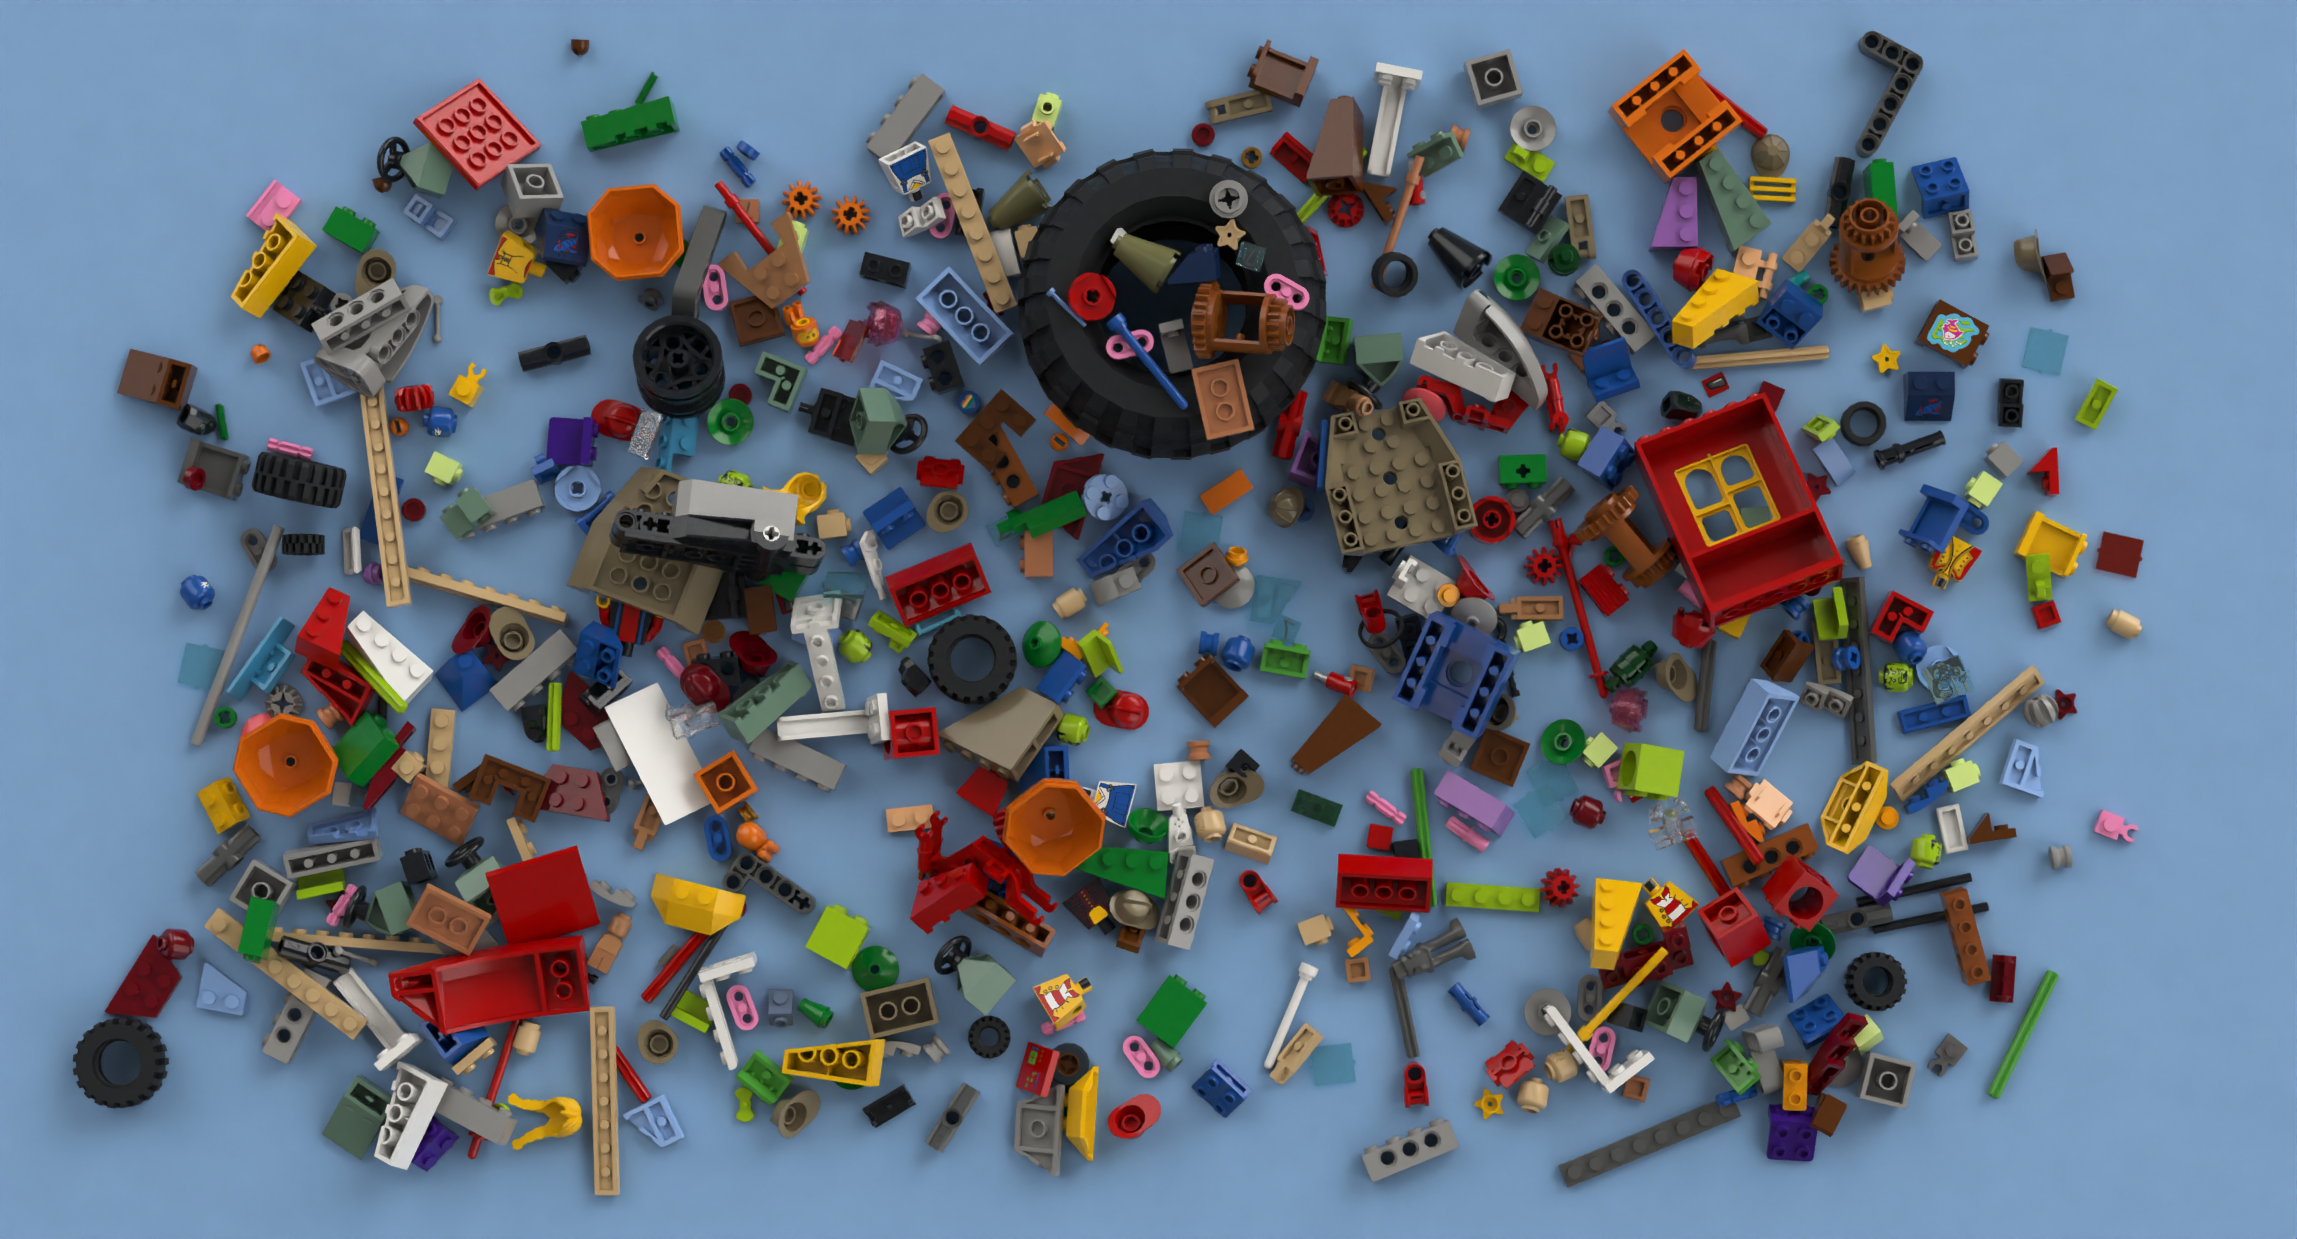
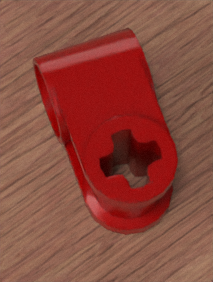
M1374 589L1372 593L1362 596L1354 595L1358 612L1362 617L1367 632L1379 634L1384 631L1386 622L1378 590Z
M1245 870L1240 874L1239 884L1259 915L1264 908L1278 902L1272 891L1255 871ZM1247 874H1253L1256 878V882L1252 887H1246L1243 883V878Z
M1410 1062L1403 1069L1405 1108H1409L1410 1105L1421 1104L1429 1106L1425 1070L1421 1064ZM1412 1067H1417L1421 1071L1417 1079L1408 1077V1071Z

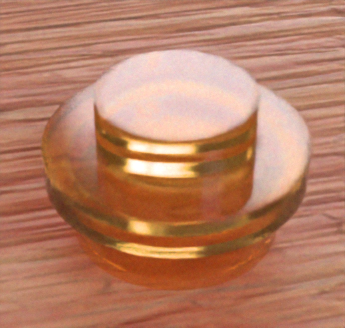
M711 620L704 625L702 634L706 641L719 643L724 639L726 629L720 621Z

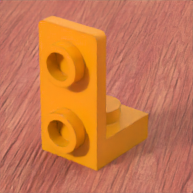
M1105 622L1098 632L1106 637L1109 634L1107 630L1109 624ZM1063 636L1061 638V647L1081 661L1083 657L1077 645L1078 641L1071 636L1068 639Z
M1343 908L1363 934L1362 938H1359L1357 935L1347 943L1349 948L1345 951L1352 958L1374 941L1371 937L1374 935V932L1367 923L1362 925L1357 917L1360 914L1356 909Z
M1780 1059V1068L1783 1071L1782 1108L1789 1111H1805L1807 1109L1808 1064L1804 1060Z

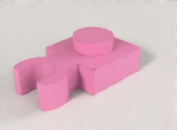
M1621 758L1601 766L1607 787H1615L1613 795L1616 802L1623 801L1621 793L1624 790L1616 789Z
M2101 810L2093 832L2113 840H2117L2118 835H2121L2124 841L2134 842L2133 838L2128 837L2127 831L2129 829L2138 831L2139 828L2133 824L2123 825L2125 818Z

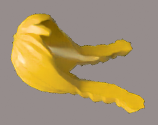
M807 472L796 474L780 490H771L762 486L763 490L798 495L795 520L797 526L804 525L805 516L817 510L827 496L825 482L820 481L819 475Z
M511 1093L508 1096L510 1104L524 1110L544 1113L550 1118L545 1126L537 1127L527 1132L520 1139L513 1140L511 1143L513 1149L520 1150L523 1145L544 1137H567L577 1132L581 1127V1107L574 1099L554 1097L546 1101L523 1100L515 1093Z

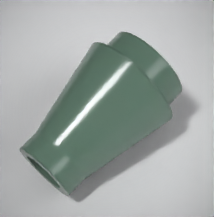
M1159 1037L1149 1046L1164 1070L1167 1069L1169 1072H1172L1183 1061V1058L1180 1056L1181 1053Z

